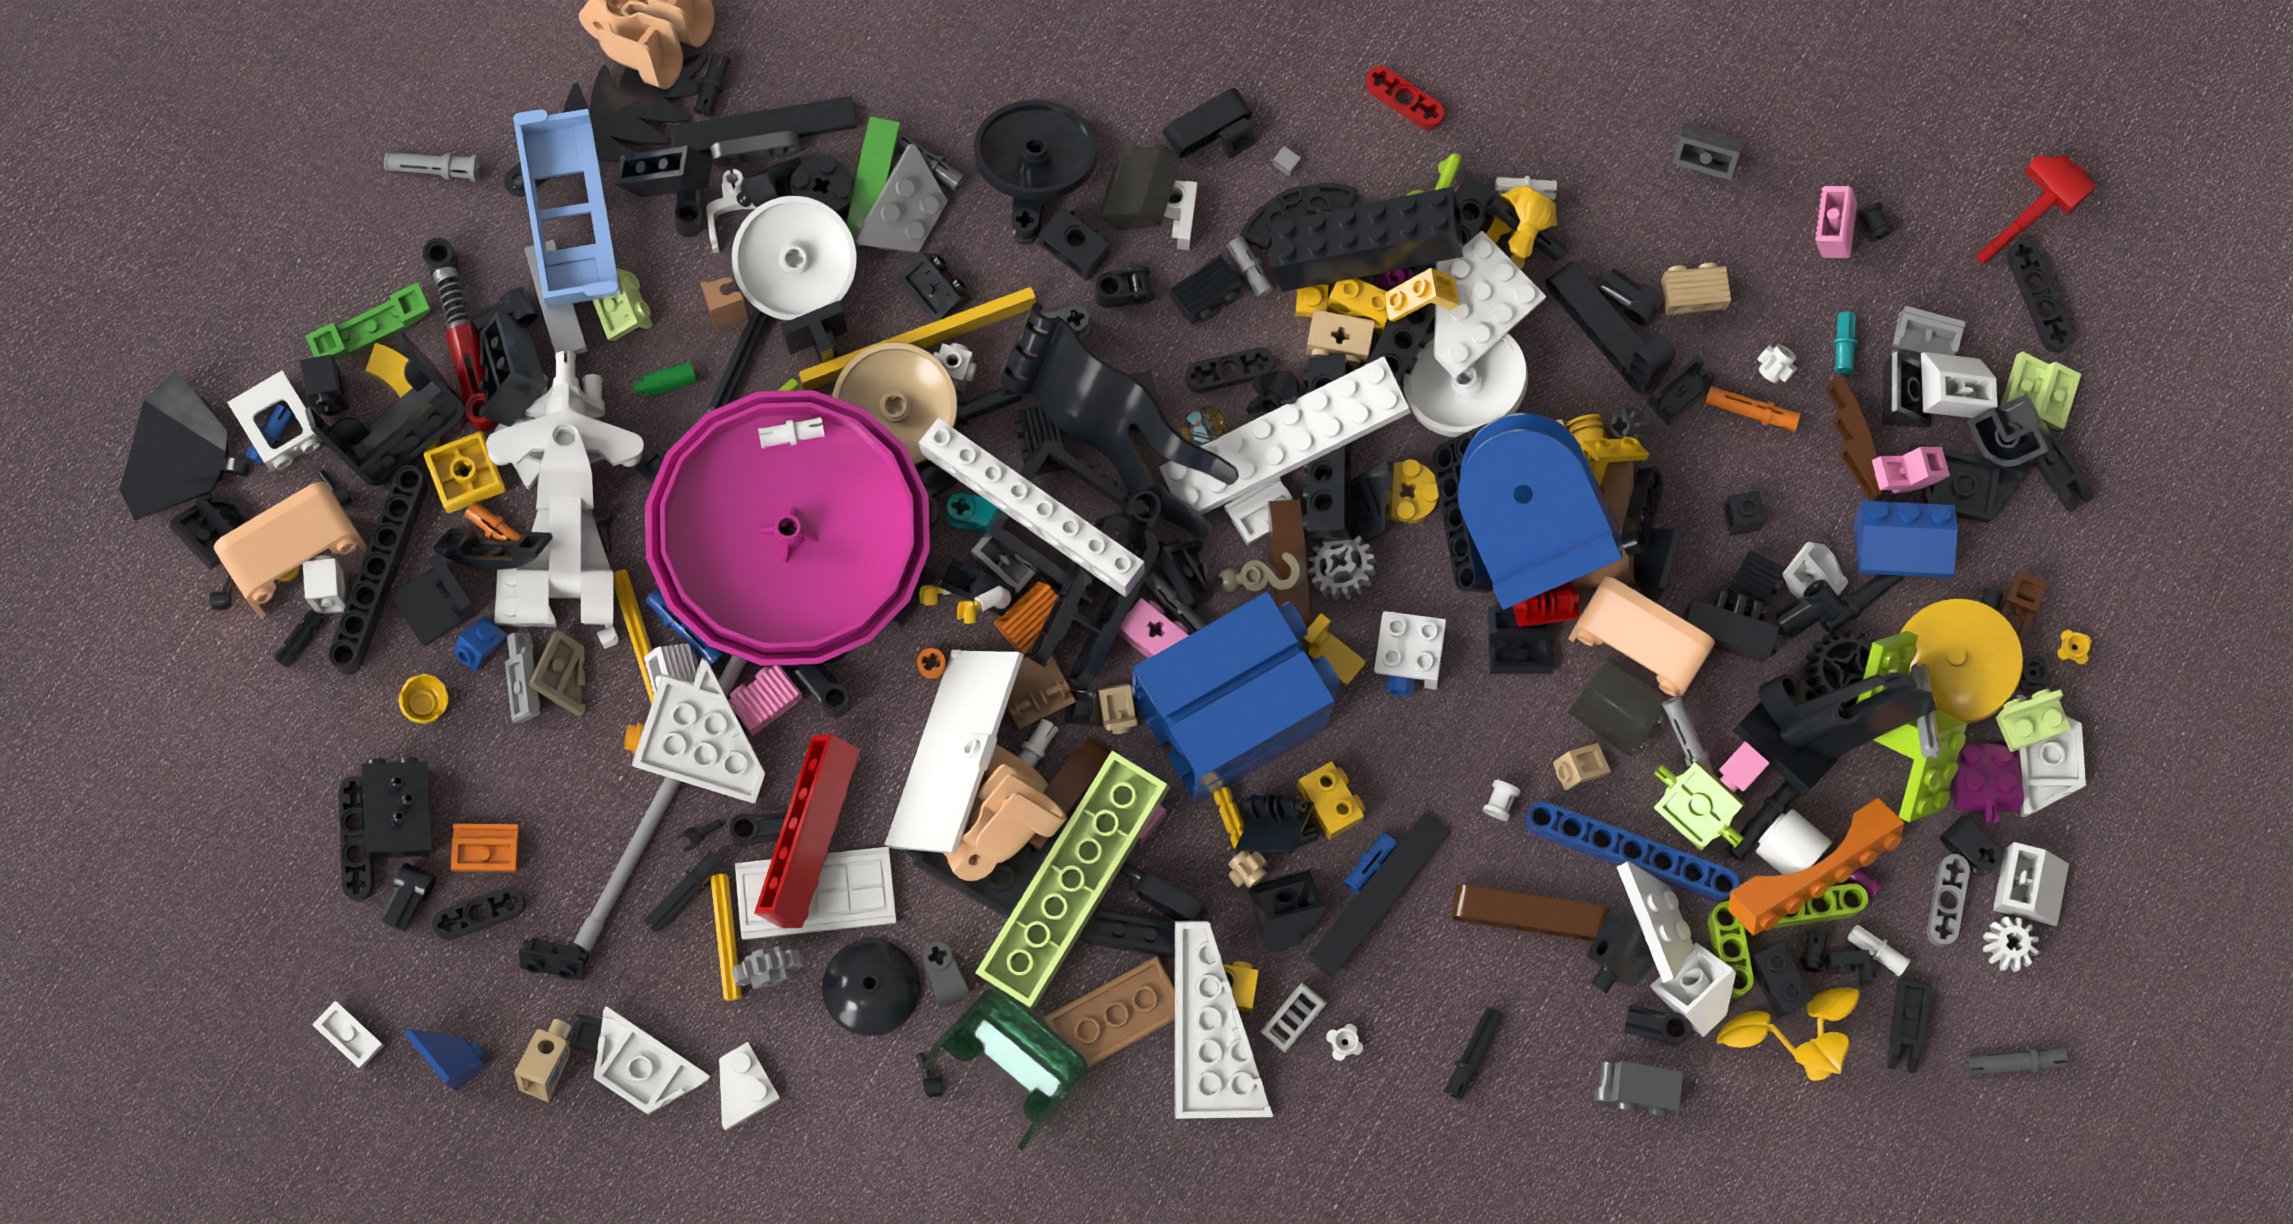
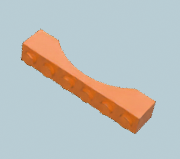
M1879 798L1875 799L1854 813L1846 838L1826 859L1808 869L1792 874L1754 876L1730 892L1728 911L1753 936L1762 930H1770L1777 924L1779 919L1787 914L1796 913L1807 901L1812 898L1821 897L1835 883L1846 881L1860 867L1871 865L1877 856L1887 850L1892 851L1898 847L1902 841L1904 822Z

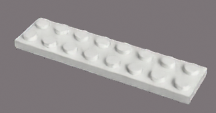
M1383 356L1298 398L1295 404H1286L1219 437L1217 440L1200 446L1222 457L1237 468L1239 477L1234 484L1227 485L1208 474L1182 466L1173 461L1159 468L1171 494L1185 501L1203 515L1411 413Z

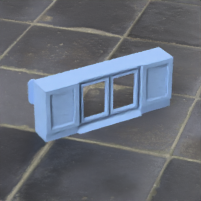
M542 109L515 114L513 121L543 299L546 307L621 295L588 109L547 115V112ZM584 172L589 203L540 211L535 180ZM591 213L596 244L547 252L542 221Z

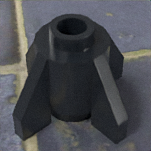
M1281 370L1256 376L1251 385L1259 395L1250 402L1246 411L1248 414H1253L1262 410L1267 414L1286 404H1295L1300 396L1298 380L1292 373Z

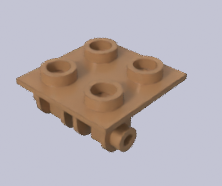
M1053 655L1050 656L1045 667L1031 660L1029 656L1021 661L1007 703V707L1019 730L1076 702Z

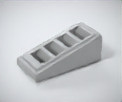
M1303 981L1261 1030V1033L1285 1053L1328 1001ZM1301 993L1316 1005L1313 1010L1298 998ZM1292 1004L1296 1005L1307 1015L1305 1020L1289 1007ZM1283 1014H1286L1299 1027L1294 1030L1281 1019ZM1275 1024L1290 1035L1288 1040L1284 1039L1273 1029Z

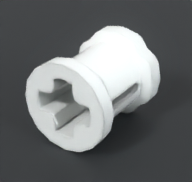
M1494 780L1492 784L1494 787L1493 793L1482 811L1499 820L1508 821L1510 817L1509 810L1514 798L1518 797L1521 791L1509 783Z

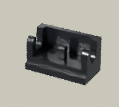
M1699 355L1695 356L1652 392L1647 402L1667 425H1670L1708 393L1711 385L1714 386L1712 383L1715 375L1713 372L1707 374L1702 368L1704 361Z

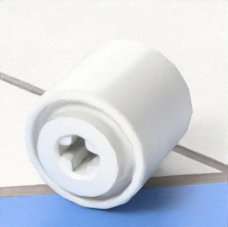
M1791 809L1786 815L1782 813L1758 841L1760 846L1757 848L1756 853L1782 875H1786L1814 866L1833 842L1794 809Z

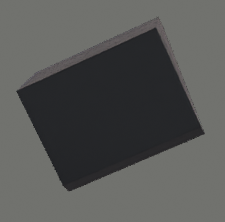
M1898 351L1892 352L1883 365L1882 425L1931 427V413L1923 412L1921 362Z

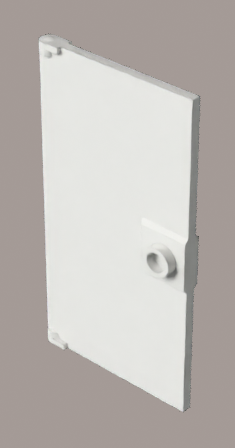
M951 650L884 846L899 850L957 853L983 773L988 769L989 763L994 756V748L997 742L996 735L1024 654L1020 652Z

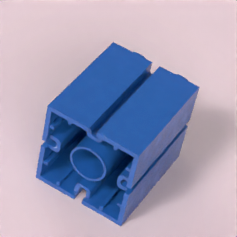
M1268 591L1133 667V701L1159 745L1162 746L1170 741L1173 751L1167 753L1166 756L1195 805L1212 796L1216 790L1228 787L1327 730L1330 719L1329 715H1331L1333 706L1337 704L1334 693L1341 689V684L1334 669L1323 655L1312 661L1309 660L1301 638L1308 635V631L1299 612L1290 601L1277 607Z

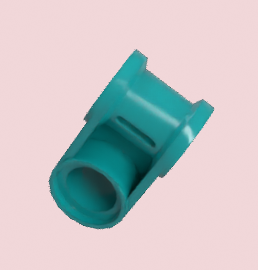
M957 493L948 500L947 521L954 528L982 533L998 507L982 496ZM959 507L965 508L963 515L957 514Z

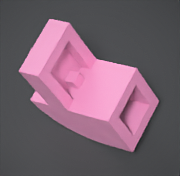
M1919 447L1903 456H1880L1872 460L1879 489L1892 490L1893 494L1918 490L1950 476L1942 447Z

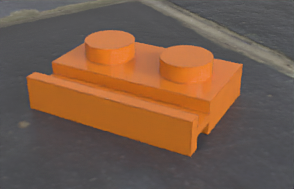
M453 824L451 871L517 873L519 825Z

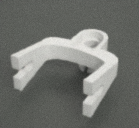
M733 169L734 174H731L730 170H728L723 175V198L710 202L706 207L713 253L719 252L715 225L716 218L734 210L756 209L753 203L749 207H743L737 202L736 196L741 192L740 187L744 178L741 172Z

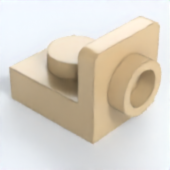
M1599 743L1568 751L1553 762L1557 777L1561 781L1564 790H1570L1579 783L1603 777L1611 772Z

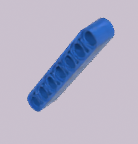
M1541 801L1535 803L1525 816L1524 823L1526 829L1535 836L1617 866L1631 862L1666 884L1715 902L1729 900L1730 892L1739 887L1740 884L1739 877L1731 869L1548 802ZM1536 812L1544 813L1548 817V824L1538 825L1533 820V814ZM1566 823L1576 825L1579 834L1574 837L1568 836L1563 830V825ZM1602 834L1606 836L1609 846L1605 848L1597 846L1593 840L1594 835ZM1632 845L1636 847L1639 857L1636 859L1627 857L1624 853V846ZM1657 856L1666 858L1669 862V869L1661 870L1657 868L1654 858ZM1692 867L1699 872V881L1689 880L1685 875V868ZM1718 878L1725 879L1729 883L1730 891L1726 893L1719 891L1715 885V880Z

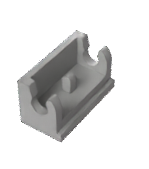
M1905 306L1898 317L1891 347L1917 354L1929 352L1954 356L1960 346L1965 321Z

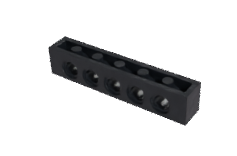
M1346 355L1309 357L1308 369L1304 370L1305 387L1308 388V393L1351 373L1352 366ZM1350 442L1303 465L1304 473L1307 474V484L1303 485V499L1307 503V513L1303 514L1302 524L1304 532H1308L1314 543L1351 540ZM1332 473V477L1329 480L1320 481L1322 476ZM1332 503L1328 510L1320 511L1323 504Z

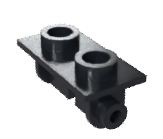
M531 938L530 941L525 940L522 949H519L520 968L536 974H553L566 980H584L583 964H587L589 952L583 951L582 947L561 944L558 954L553 953L554 942Z

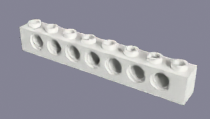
M937 418L919 441L923 456L1123 596L1127 597L1145 573L1143 560L941 419Z

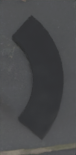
M1319 183V185L1297 186L1277 194L1275 198L1265 205L1260 206L1249 218L1239 237L1244 236L1248 244L1267 251L1272 243V222L1316 214L1317 209L1327 212L1352 207L1358 189L1333 183Z

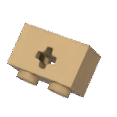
M1314 310L1305 354L1311 355V357L1345 354L1352 367L1366 365L1375 321ZM1337 337L1343 338L1342 344L1336 343Z

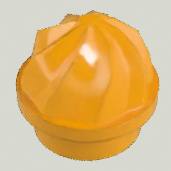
M642 723L628 725L624 741L625 750H631L632 754H635L645 725Z

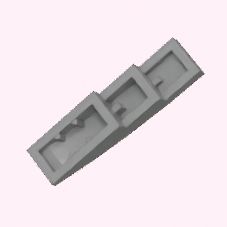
M554 239L545 242L547 252L557 250ZM535 245L524 248L555 354L564 351V358H566L567 351L575 354L586 352L587 348L574 303L546 307L543 299Z

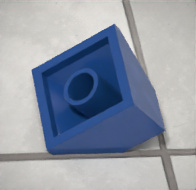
M408 1029L404 1032L444 1083L455 1091L486 1067L485 1063L481 1060L485 1053L474 1040L467 1043L466 1040L459 1036Z

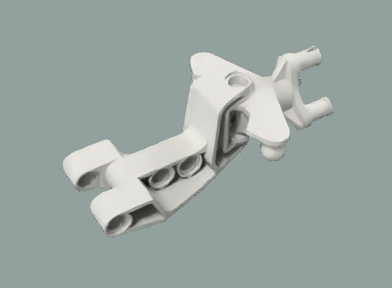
M560 351L555 355L556 377L553 379L551 389L547 392L548 377L543 374L546 387L542 394L536 397L525 410L527 416L535 419L495 431L490 434L486 443L489 458L496 465H507L509 462L518 465L525 458L541 463L536 503L538 512L531 532H548L552 534L553 539L536 559L518 567L516 570V624L548 623L549 598H581V623L613 625V570L608 563L592 515L594 505L590 464L606 459L613 466L618 464L626 467L635 466L641 460L644 443L642 438L633 432L596 420L605 415V402L602 400L603 378L596 374L586 375L585 378H582V392L578 384V378L575 377L576 354L567 351V363H565L564 351Z

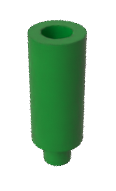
M690 361L643 375L644 380L633 383L636 395L648 392L649 397L695 384L697 381Z

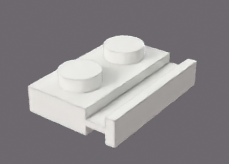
M1280 477L1226 504L1224 509L1231 517V521L1246 545L1249 546L1269 535L1268 501L1289 500L1293 498L1282 484Z

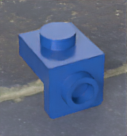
M484 616L459 634L453 652L462 664L477 672L481 669L483 660L506 643L508 635L488 617Z

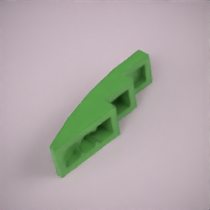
M876 117L869 118L847 220V227L853 239L892 173L901 122Z

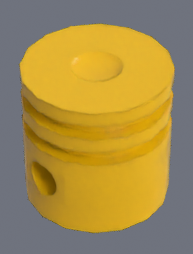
M1599 414L1583 415L1565 424V428L1574 435L1580 446H1582L1583 441L1597 440L1599 438L1607 439L1605 430L1602 429L1604 426Z

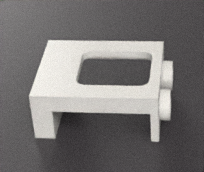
M282 370L227 402L271 472L288 467L294 458L303 453L308 454L319 448L320 443L323 442L311 430L305 413L306 408ZM284 400L300 422L303 432L281 447L272 449L255 424L254 417L275 403Z

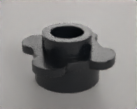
M2035 656L2026 662L2023 661L2020 682L2022 689L2029 691L2033 686H2047L2050 683L2051 677L2048 675V668L2042 657ZM2030 671H2034L2035 676H2032Z

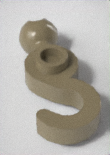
M1285 552L1282 558L1291 567V575L1286 580L1268 562L1252 560L1243 566L1241 572L1233 568L1221 571L1218 575V584L1227 593L1237 591L1241 585H1244L1250 591H1265L1271 585L1279 590H1292L1302 583L1305 577V566L1303 560L1298 555L1292 552Z

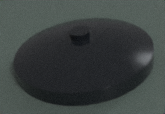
M1032 100L1006 105L993 112L982 122L974 140L975 164L984 180L1001 193L1023 200H1050L1073 192L1089 178L1096 163L1097 144L1090 125L1075 111L1053 102Z

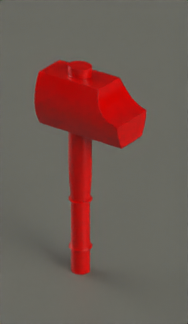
M2042 154L2037 156L2024 172L2045 193L2024 210L2015 221H2012L2011 225L1992 242L1987 243V246L1975 256L1978 262L1984 265L2054 204L2066 215L2080 205L2096 188L2087 177L2088 173L2085 168L2080 164L2075 165L2066 155L2057 158L2046 157Z

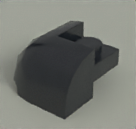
M2029 394L2022 395L2000 407L1992 408L1967 420V424L1982 454L1986 459L2000 466L2012 467L2023 464L2051 451L2053 448L2046 422L2041 421Z

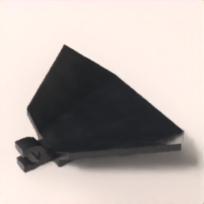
M176 370L143 401L119 487L135 521L213 492L218 481H222L224 472L243 477L248 475L250 465L246 464L245 460L228 458V430Z

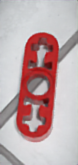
M1376 66L1368 72L1366 89L1371 95L1422 129L1434 130L1441 125L1444 109L1437 100L1387 67ZM1381 76L1385 78L1384 84L1374 85L1375 79H1380ZM1393 84H1396V86L1392 90L1391 96L1388 95L1389 88L1392 89ZM1403 91L1409 92L1413 96V101L1408 105L1400 104L1396 99V95ZM1418 101H1421L1420 108L1418 107L1417 111L1414 112L1413 110L1416 108ZM1435 111L1434 117H1430L1428 120L1424 118L1425 112Z

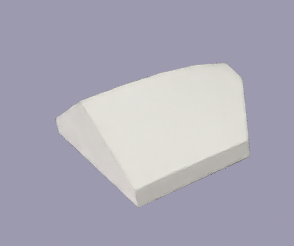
M1807 542L1783 572V577L1790 593L1798 599L1803 597V593L1809 585L1820 579H1825L1838 596L1848 584V580L1843 576L1836 556L1825 544Z

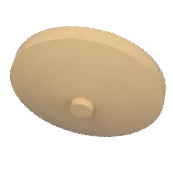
M906 343L879 344L856 355L839 375L832 396L868 411L906 446L914 465L928 459L921 454L919 441L937 418L954 429L958 413L957 392L946 368L929 352Z

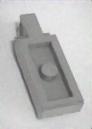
M514 632L507 636L510 658L505 661L511 719L513 723H524L540 715V698L537 691L528 686L536 669L533 661L532 649L534 647L530 633Z

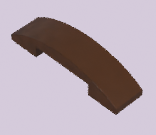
M2018 571L1999 613L2011 624L2022 646L2048 583Z
M1090 737L1061 768L1043 793L1052 799L1067 816L1091 786L1111 751ZM1035 833L1028 842L1040 851L1051 837H1044Z

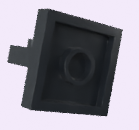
M839 300L781 323L785 343L790 355L814 346L821 363L839 356L834 337L848 332L844 311Z

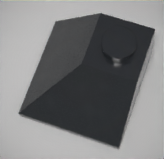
M1652 528L1646 552L1634 555V578L1645 597L1655 603L1666 587L1682 530Z
M1309 870L1256 884L1252 888H1248L1260 934L1268 953L1283 951L1289 947L1300 945L1326 911Z

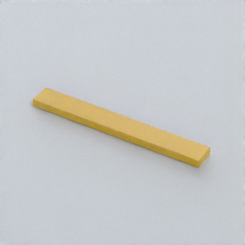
M1028 287L802 370L799 373L802 387L804 390H812L837 381L845 366L856 355L872 346L898 342L924 349L1030 310L1032 305L1036 303L1035 294L1032 287Z

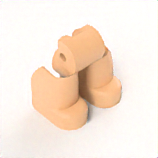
M589 0L579 13L581 24L592 36L599 39L600 46L608 57L622 65L638 70L645 83L662 89L670 88L680 75L683 64L680 42L694 47L702 46L712 32L715 19L711 0Z
M998 744L995 745L994 756L989 763L988 769L983 773L957 853H944L953 873L967 881L986 877L993 871L997 862L1002 863L1010 859L1035 833L1044 837H1051L1067 819L1063 810L1043 793L1047 789L1048 784L1039 772Z

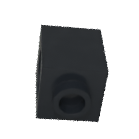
M1760 491L1728 496L1723 505L1729 536L1760 531L1766 522Z

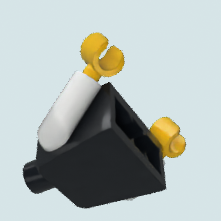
M952 559L943 580L938 582L939 585H924L919 591L920 603H924V605L938 604V593H942L944 596L952 593L966 600L958 603L957 620L964 619V623L967 624L976 622V610L980 612L988 610L1002 617L1008 608L1012 607L1019 599L1014 595L1016 592L1015 587L955 559Z

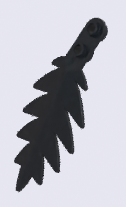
M702 53L683 59L680 75L676 82L668 89H662L645 83L638 70L626 66L618 93L607 65H602L593 87L590 111L579 84L575 83L568 95L563 113L588 109L598 160L620 162L621 156L634 154L613 138L640 144L667 145L669 143L668 138L641 119L667 123L690 121L689 115L667 99L690 97L700 93L701 87L693 82L691 78L703 67L708 59L707 53ZM519 162L506 173L504 185L511 195L524 197L526 196L524 182L520 185L514 184L517 177H523L521 162ZM549 178L535 180L536 188Z

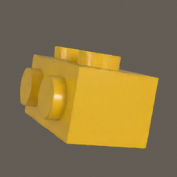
M1332 761L1300 778L1297 784L1306 802H1314L1315 805L1312 813L1328 840L1360 824L1364 818L1362 812L1365 811L1357 794L1352 796L1346 786L1349 784V780L1341 767L1336 768Z

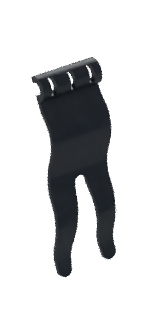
M1038 302L1034 303L1000 376L1002 385L1018 394L1030 393L1039 402L1046 415L1059 428L1073 438L1104 454L1118 470L1130 494L1146 490L1154 492L1161 502V510L1158 517L1182 527L1199 539L1208 537L1212 532L1210 522L1188 503L1164 489L1150 474L1130 433V425L1135 423L1148 442L1166 458L1182 466L1208 474L1227 485H1232L1238 480L1239 473L1237 468L1215 453L1201 448L1180 436L1166 421L1154 397L1139 381L1102 361L1084 345L1069 323L1059 316L1056 318L1044 316L1040 313L1043 306ZM1034 326L1048 331V333H1041L1035 330ZM1025 349L1030 353L1037 354V356H1030L1026 354L1023 350ZM1013 372L1027 379H1019L1013 375ZM1144 497L1143 502L1149 506L1150 500Z

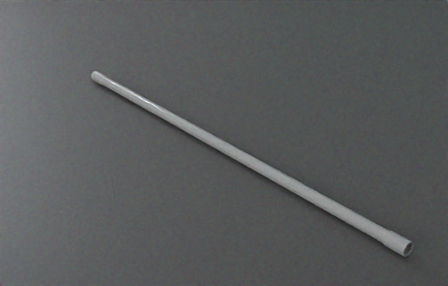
M733 655L718 680L726 698L747 660ZM665 777L593 911L586 918L573 942L575 945L589 952L592 950L604 928V922L681 781Z

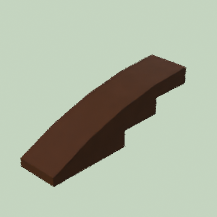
M1841 374L1832 379L1825 389L1839 410L1832 422L1846 442L1838 453L1869 501H1877L1882 495L1883 490L1879 489L1872 460L1878 457L1871 432L1858 401Z
M1300 499L1268 501L1270 563L1285 580L1291 575V567L1283 560V553L1292 552L1298 555L1303 560L1305 566V577L1297 588L1279 590L1273 587L1276 606L1279 607L1290 601L1299 612L1308 629L1310 626L1309 588Z

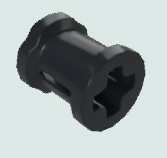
M1880 202L1873 203L1857 213L1858 219L1863 220L1870 233L1868 236L1870 242L1879 241L1895 231L1893 224L1889 225L1882 211L1884 206Z

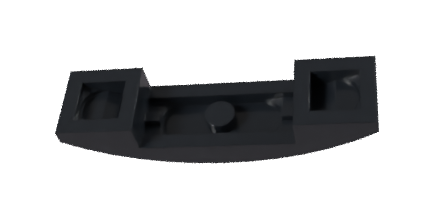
M449 528L433 548L435 553H439L441 556L463 565L489 570H505L521 567L532 562L553 539V536L548 532H524L518 541L481 540L478 538L475 529Z

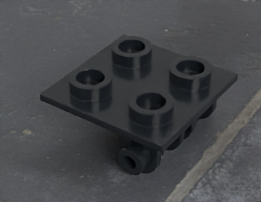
M1253 794L1247 797L1244 806L1246 810L1250 811L1251 816L1237 843L1236 851L1293 853L1315 805L1314 802H1306L1300 796L1284 797L1277 795L1275 797L1274 795H1268L1266 798L1265 796Z

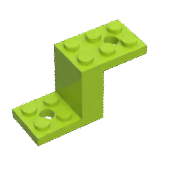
M1905 631L1874 641L1863 680L1877 674L1882 676L1889 673L1908 675L1911 662L1917 653L1915 646L1918 635ZM1880 685L1859 695L1857 703L1888 688ZM1938 709L1935 710L1941 749L1939 750V756L1935 759L1931 756L1925 758L1922 755L1917 719L1873 739L1914 759L1899 818L1907 822L1920 819L1946 807L1950 799L1949 788L1951 781L1958 770L1957 759L1960 750L1965 744L1966 736L1964 733L1967 723Z

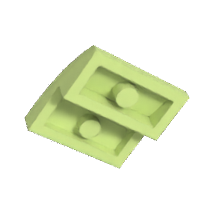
M2025 352L2018 353L2000 406L2022 395L2029 394L2041 421L2046 422V425L2048 424L2052 429L2064 430L2081 374L2060 363L2053 362L2048 364Z

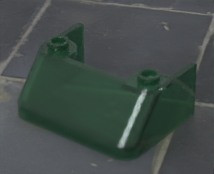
M989 988L979 996L938 1039L922 1066L924 1070L928 1071L946 1051L957 1060L965 1062L975 1059L983 1052L1027 1088L1031 1093L1023 1103V1112L1032 1124L1018 1145L1021 1151L1029 1145L1054 1117L1081 1082L1088 1069L1087 1061L1082 1054L1008 993L999 988Z

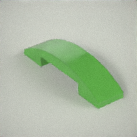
M417 282L390 295V301L338 326L333 322L305 335L314 357L331 354L337 360L352 355L396 335L395 333L399 329L403 331L419 321L431 311L420 284Z

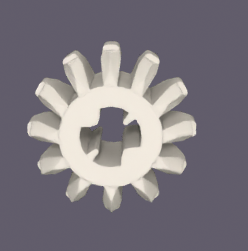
M2003 917L2000 924L1993 922L1990 925L1992 932H1986L1983 936L1986 941L1991 943L1983 947L1984 952L1993 953V956L1989 958V963L1993 964L2000 960V970L2005 971L2010 965L2013 972L2019 971L2021 964L2025 967L2031 965L2030 956H2036L2039 952L2035 947L2031 946L2039 941V937H2030L2028 934L2032 931L2033 926L2028 925L2025 928H2021V918H2016L2013 923L2009 917ZM2010 939L2016 943L2011 950L2006 946Z

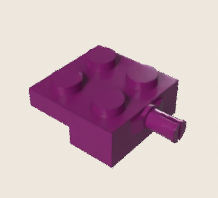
M1965 743L1959 752L1957 759L1958 770L1951 783L1955 810H1983L1986 813V821L1988 823L2000 821L1999 811L2019 812L2024 799L2017 750L2010 752L2007 744Z

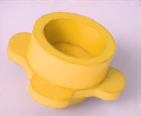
M2070 630L2064 631L2060 636L2062 644L2061 648L2057 651L2058 657L2061 660H2075L2080 665L2085 664L2089 658L2087 652L2092 644L2091 638L2086 634L2073 633ZM2072 645H2076L2077 650H2073Z

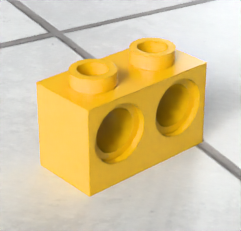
M1357 278L1337 281L1329 296L1327 311L1375 321L1373 332L1381 335L1389 321L1384 296L1387 291Z

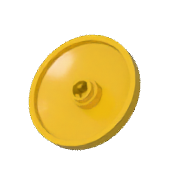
M1968 599L1939 601L1917 612L1900 632L1909 631L1918 635L1915 646L1917 653L1911 662L1908 676L1912 672L1911 666L1917 663L1919 666L1925 664L1929 670L1931 689L1938 704V710L1967 724L1984 720L2003 708L2004 704L2009 702L2018 688L2023 669L2020 641L2006 618L1990 606Z

